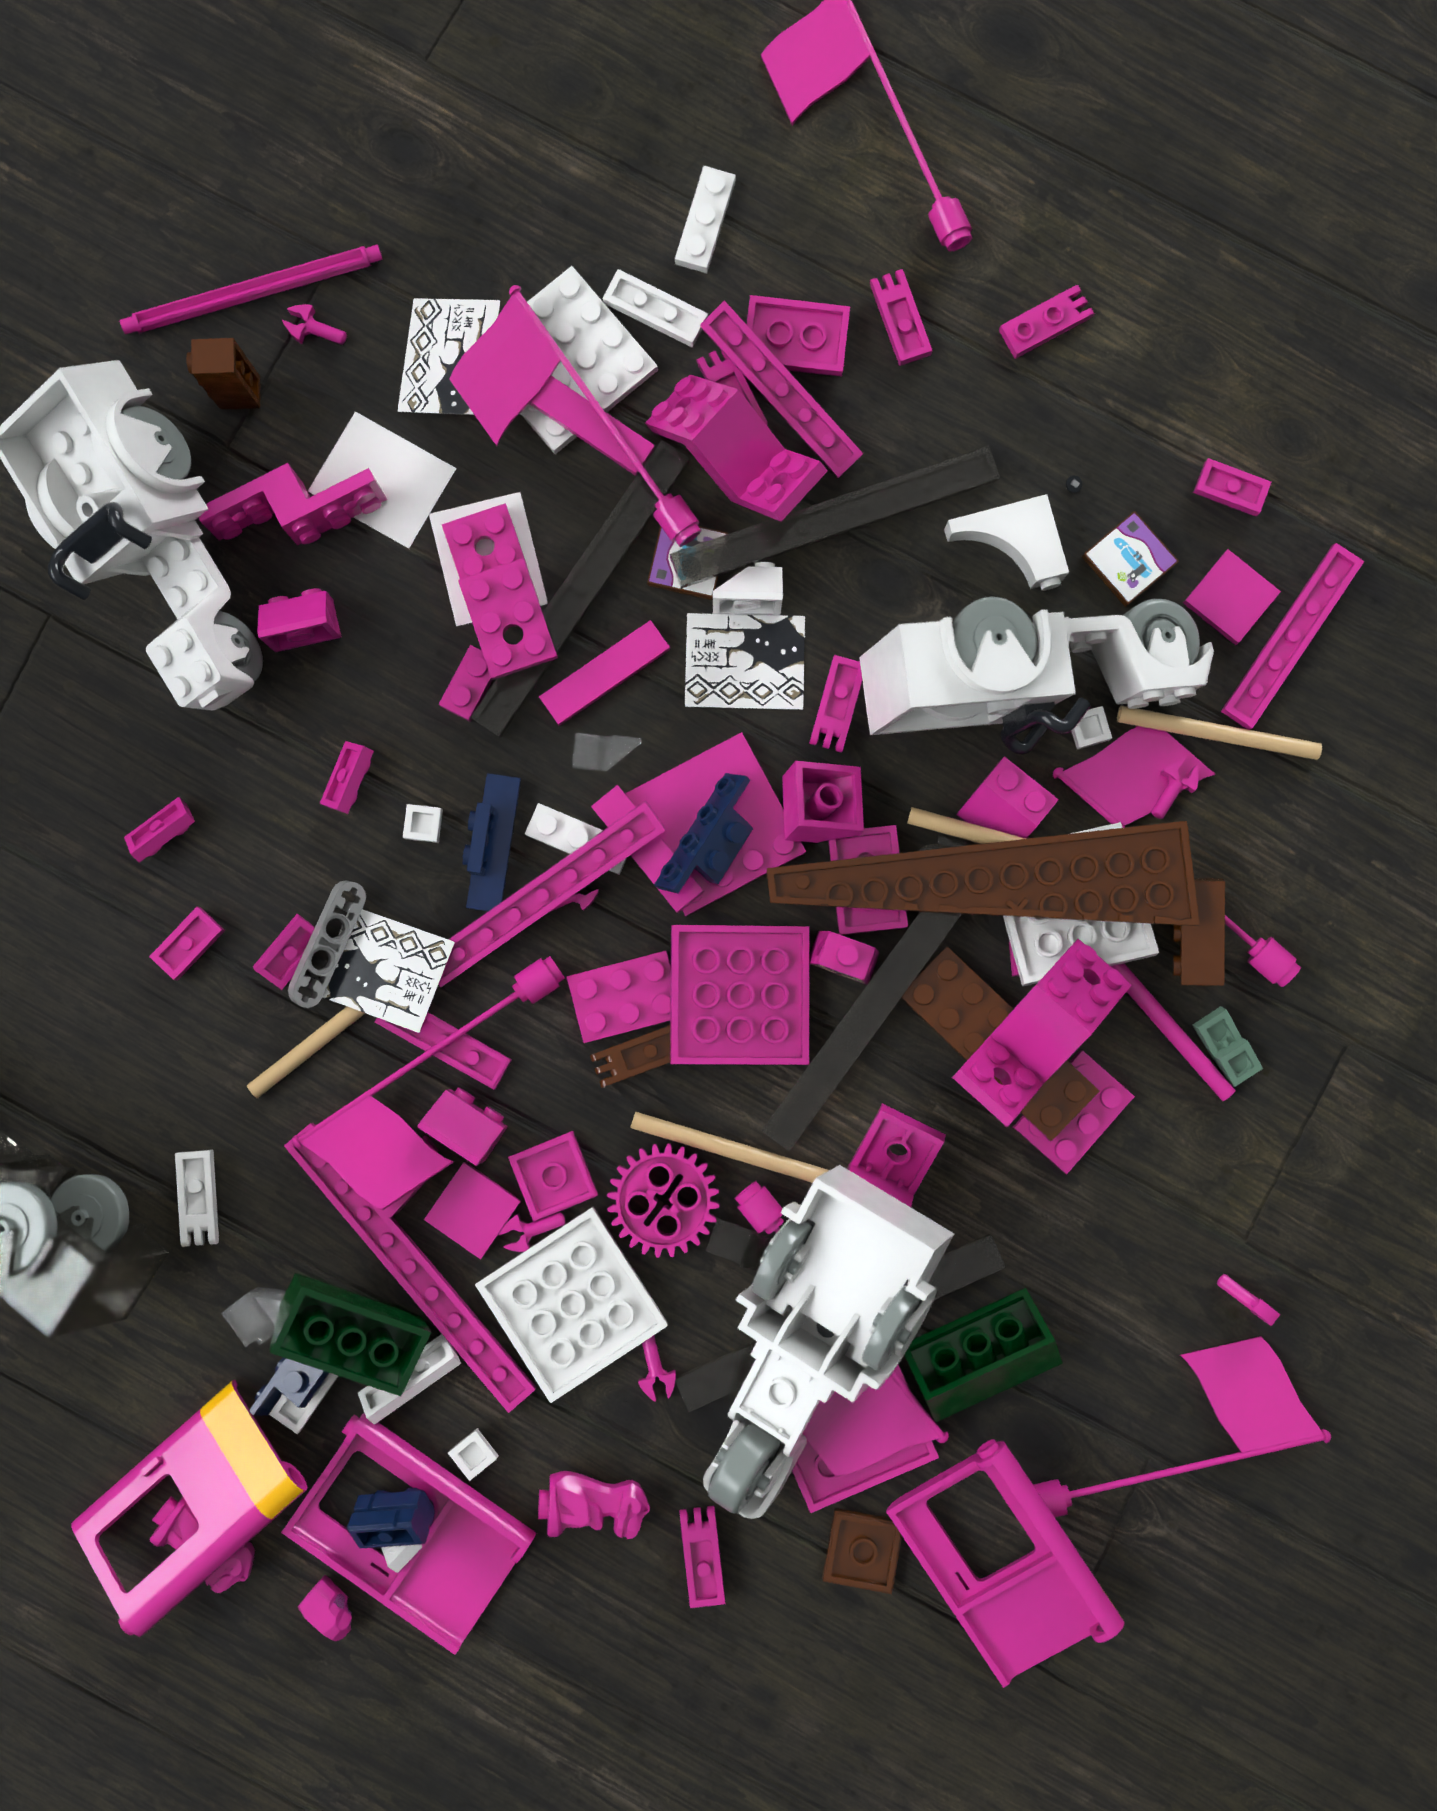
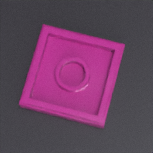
M1227 549L1183 604L1234 645H1237L1281 591Z
M574 1131L508 1157L533 1222L598 1196Z
M463 1162L424 1220L473 1255L482 1259L521 1200L467 1162Z

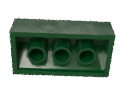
M295 1272L279 1306L269 1351L272 1354L401 1397L431 1331L420 1316Z
M1026 1288L914 1339L904 1354L935 1422L1063 1364L1056 1341Z

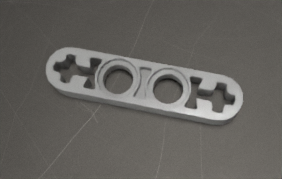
M347 880L340 881L332 889L288 987V995L295 1004L310 1008L317 1005L322 999L365 904L366 893L360 884ZM352 889L351 894L356 896L354 902L348 901L345 904L346 899L341 897L343 891L349 892ZM345 904L343 911L349 912L348 917L333 912L334 908L342 909ZM338 918L343 926L342 932L337 937H329L326 933V925L330 920ZM319 950L326 951L328 963L321 969H315L311 961L312 956ZM306 970L321 976L319 981L312 978L309 984L311 977L305 975ZM309 984V988L313 990V993L310 997L304 996L302 999V994L298 990L300 986L306 987Z

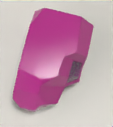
M324 1575L301 1601L298 1608L311 1625L322 1635L333 1641L343 1639L351 1630L352 1613L347 1606L348 1596L329 1577Z

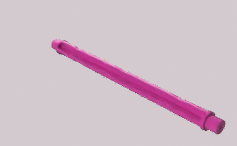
M378 245L367 248L361 246L135 312L130 317L120 319V324L125 335L137 331L138 333H143L371 266L370 263L383 260Z

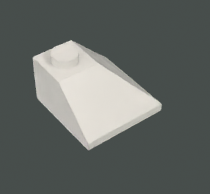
M771 562L755 563V567L748 566L713 591V614L780 615L783 600L782 567H775V564Z

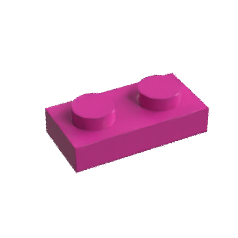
M1208 458L1204 462L1193 493L1257 516L1261 512L1271 481Z
M472 645L469 646L439 702L440 707L471 722L493 681L482 650Z
M345 741L319 804L348 814L351 806L357 799V791L361 781L369 770L370 759L374 751L365 746Z
M178 797L127 834L124 839L130 854L140 863L146 857L156 854L169 840L187 831L195 820L188 805Z
M197 906L149 957L173 980L178 981L225 930L201 907Z
M296 914L254 964V970L282 990L293 977L315 926L299 914Z

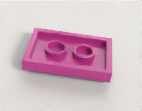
M750 295L747 326L787 370L842 377L850 306Z
M896 825L864 828L862 834L828 840L830 861L899 853ZM836 907L839 935L908 928L907 912L903 910Z
M667 951L567 976L583 1043L670 1021L671 966Z
M1080 1050L1070 1063L1100 1092L1051 1142L1024 1116L1013 1126L1019 1134L1065 1174H1068L1135 1097L1083 1050Z

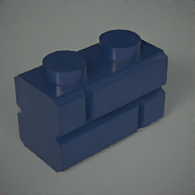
M408 1488L405 1492L392 1493L378 1490L374 1494L358 1495L354 1507L355 1513H352L347 1528L360 1549L425 1544L435 1510L424 1490Z

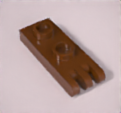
M670 1025L590 1055L592 1062L599 1061L604 1057L607 1061V1064L594 1068L597 1075L608 1070L611 1072L612 1077H606L599 1081L601 1088L669 1063Z

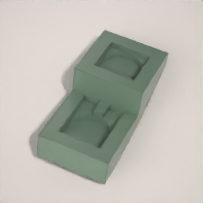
M1220 1006L1192 1024L1207 1051L1233 1087H1236L1263 1069L1248 1040L1241 1037L1227 1009Z

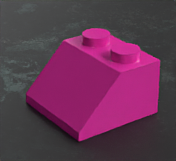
M317 588L303 591L301 593L302 596L289 599L287 596H278L269 599L268 604L260 605L257 629L259 639L273 651L279 652L341 638L334 601L327 591Z
M1004 756L956 815L965 822L1027 839L1059 799Z
M795 761L782 776L785 840L819 843L864 832L861 767Z
M459 1087L456 1091L447 1089L417 1127L477 1166L486 1161L508 1126L502 1123L504 1116L487 1106L485 1110H482L473 1104L475 1097Z

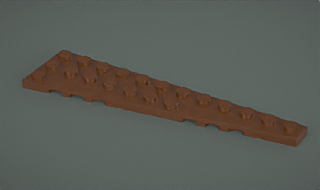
M1187 821L766 868L771 904L1200 926Z

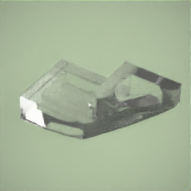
M576 733L572 768L607 771L640 745L641 738L617 735L608 737Z

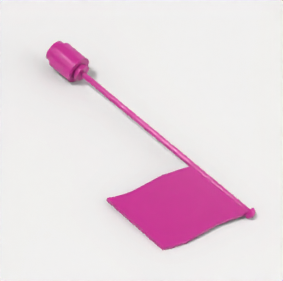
M824 0L814 11L780 33L765 48L761 58L792 126L811 105L846 82L871 58L936 199L928 217L941 245L946 246L950 252L966 246L972 240L970 234L972 227L960 201L957 198L950 199L949 196H941L852 0Z
M518 285L511 286L509 289L511 297L495 322L464 353L449 378L492 441L498 446L501 437L510 423L541 392L561 362L659 501L655 504L657 510L653 513V516L671 542H676L679 547H682L694 540L701 533V529L698 526L699 520L682 496L677 495L673 497L671 493L666 496L663 495L520 293L521 287Z
M1140 726L1129 730L1095 756L1066 770L1058 767L1053 771L1054 779L1058 777L1109 823L1121 822L1123 828H1126L1125 825L1151 813L1168 785L1167 777L1160 773L1173 762L1186 758L1178 770V781L1188 778V774L1196 765L1199 772L1198 781L1216 774L1168 732ZM1225 915V924L1251 946L1247 951L1250 955L1247 962L1268 981L1284 987L1297 975L1301 969L1296 963L1297 959L1274 938L1269 937L1267 940H1264L1260 937L1255 941Z
M551 956L544 960L542 958L538 959L514 975L517 981L512 985L515 990L514 993L301 1136L297 1137L295 1135L292 1138V1144L297 1148H301L304 1145L329 1163L360 1197L381 1210L386 1209L448 1167L453 1161L430 1148L401 1116L372 1096L517 998H520L523 1003L528 999L532 1004L536 1003L560 987L559 983L565 979L564 975Z
M755 1181L735 1197V1200L739 1203L737 1208L758 1234L765 1230L769 1235L773 1231L777 1233L780 1230L779 1226L784 1222L781 1218L783 1208L765 1186L761 1187ZM895 1371L892 1372L878 1390L869 1386L854 1402H851L836 1391L826 1403L820 1400L802 1433L835 1476L847 1475L863 1470L902 1449L935 1439L939 1443H945L949 1438L948 1432H943Z
M1260 1336L1180 1355L1198 1377L1218 1421L1240 1452L1069 1491L1067 1485L1061 1486L1058 1479L1033 1485L1056 1518L1067 1515V1507L1072 1506V1498L1314 1442L1324 1441L1328 1443L1331 1440V1434L1325 1429H1320L1300 1402L1281 1360L1271 1346Z

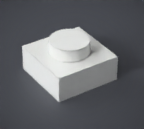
M1103 706L1089 709L1071 731L1077 749L1112 739Z
M407 804L403 838L439 843L443 809Z
M478 1428L448 1452L469 1481L499 1456Z
M422 1545L381 1547L387 1566L398 1573L422 1548Z

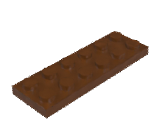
M946 947L899 995L910 1008L966 1061L1014 1010L949 947ZM1066 1060L1041 1086L1020 1113L1051 1142L1100 1091ZM994 1077L997 1082L1002 1084V1082L998 1078Z

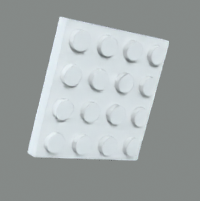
M573 266L568 268L527 302L606 413L658 371L656 363ZM560 362L551 376L587 399ZM530 404L520 413L554 454H557L577 437Z
M1121 822L1075 833L1117 829L1123 827ZM1003 916L1022 987L1038 983L1077 939L1093 948L1097 955L1109 966L1153 957L1159 954L1151 924Z
M594 1207L577 1216L475 1284L550 1403L668 1326L667 1320Z

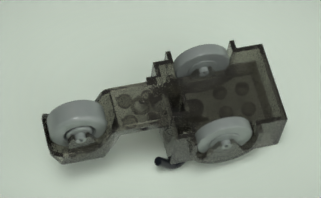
M0 1131V1297L48 1338L127 1319L169 1252L145 1233L147 1227L143 1223L131 1225L128 1229V1202L123 1191L114 1181L98 1174L74 1176L78 1170L73 1166L64 1167L49 1154L34 1155L25 1146H19Z

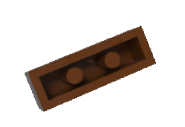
M191 339V352H188L186 356L188 371L196 378L199 386L204 388L208 397L215 402L219 409L260 408V375L235 339Z
M1194 878L1200 926L1173 925V941L1180 942V955H1173V976H1180L1181 985L1224 986L1225 880L1223 878Z

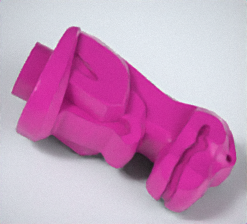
M561 1471L550 1475L548 1490H539L538 1519H547V1535L549 1537L560 1536L565 1528L591 1526L594 1530H600L603 1527L604 1518L611 1516L614 1517L613 1530L615 1534L620 1538L633 1539L640 1530L644 1516L650 1511V1504L644 1490L634 1480H625L611 1484L573 1471Z
M170 1496L154 1516L152 1521L159 1526L151 1535L150 1542L156 1547L169 1544L177 1550L198 1531V1521L183 1496L179 1501ZM248 1542L205 1580L206 1585H210L213 1592L221 1593L233 1584L248 1579L255 1554L252 1543Z

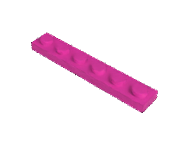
M725 300L700 324L702 330L837 478L863 455L862 451Z
M1337 543L1331 546L1222 708V713L1248 730L1255 726L1364 563L1362 559Z

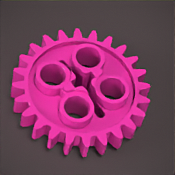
M671 1143L667 1144L665 1152H660L657 1144H653L652 1154L650 1155L643 1148H639L640 1159L636 1160L631 1155L627 1156V1161L630 1165L629 1169L619 1165L617 1170L623 1176L622 1179L612 1178L610 1181L614 1186L618 1187L617 1191L607 1193V1197L616 1200V1204L607 1208L608 1212H618V1217L611 1224L612 1226L622 1224L624 1228L621 1230L619 1237L622 1238L630 1234L632 1239L629 1247H634L638 1242L642 1243V1254L644 1255L650 1247H655L657 1258L660 1257L662 1248H667L670 1257H674L676 1246H680L682 1251L687 1253V1242L689 1240L696 1245L700 1244L698 1232L709 1235L710 1230L705 1225V1222H716L717 1220L713 1214L709 1213V1209H716L720 1206V1203L710 1200L711 1196L719 1193L718 1188H709L708 1186L715 1179V1175L704 1176L703 1172L708 1164L703 1163L696 1166L694 1163L697 1154L694 1153L688 1159L685 1158V1147L683 1146L677 1154L672 1153ZM662 1166L668 1170L669 1180L665 1184L657 1185L651 1180L650 1171L654 1167ZM681 1174L683 1179L672 1192L669 1199L672 1205L670 1207L664 1205L652 1223L646 1226L644 1221L658 1201L654 1195L656 1193L663 1195L675 1177ZM684 1187L693 1188L698 1195L696 1202L691 1205L682 1204L678 1199L679 1190ZM635 1195L646 1197L649 1202L648 1210L643 1213L634 1212L630 1207V1199ZM662 1216H672L676 1220L677 1229L674 1232L664 1233L659 1229L658 1220Z

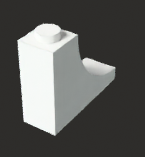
M1047 494L948 520L944 531L947 542L958 540L978 541L992 545L1006 553L1020 567L1030 589L1041 587L1042 591L1056 588L1061 585V581L1069 573Z

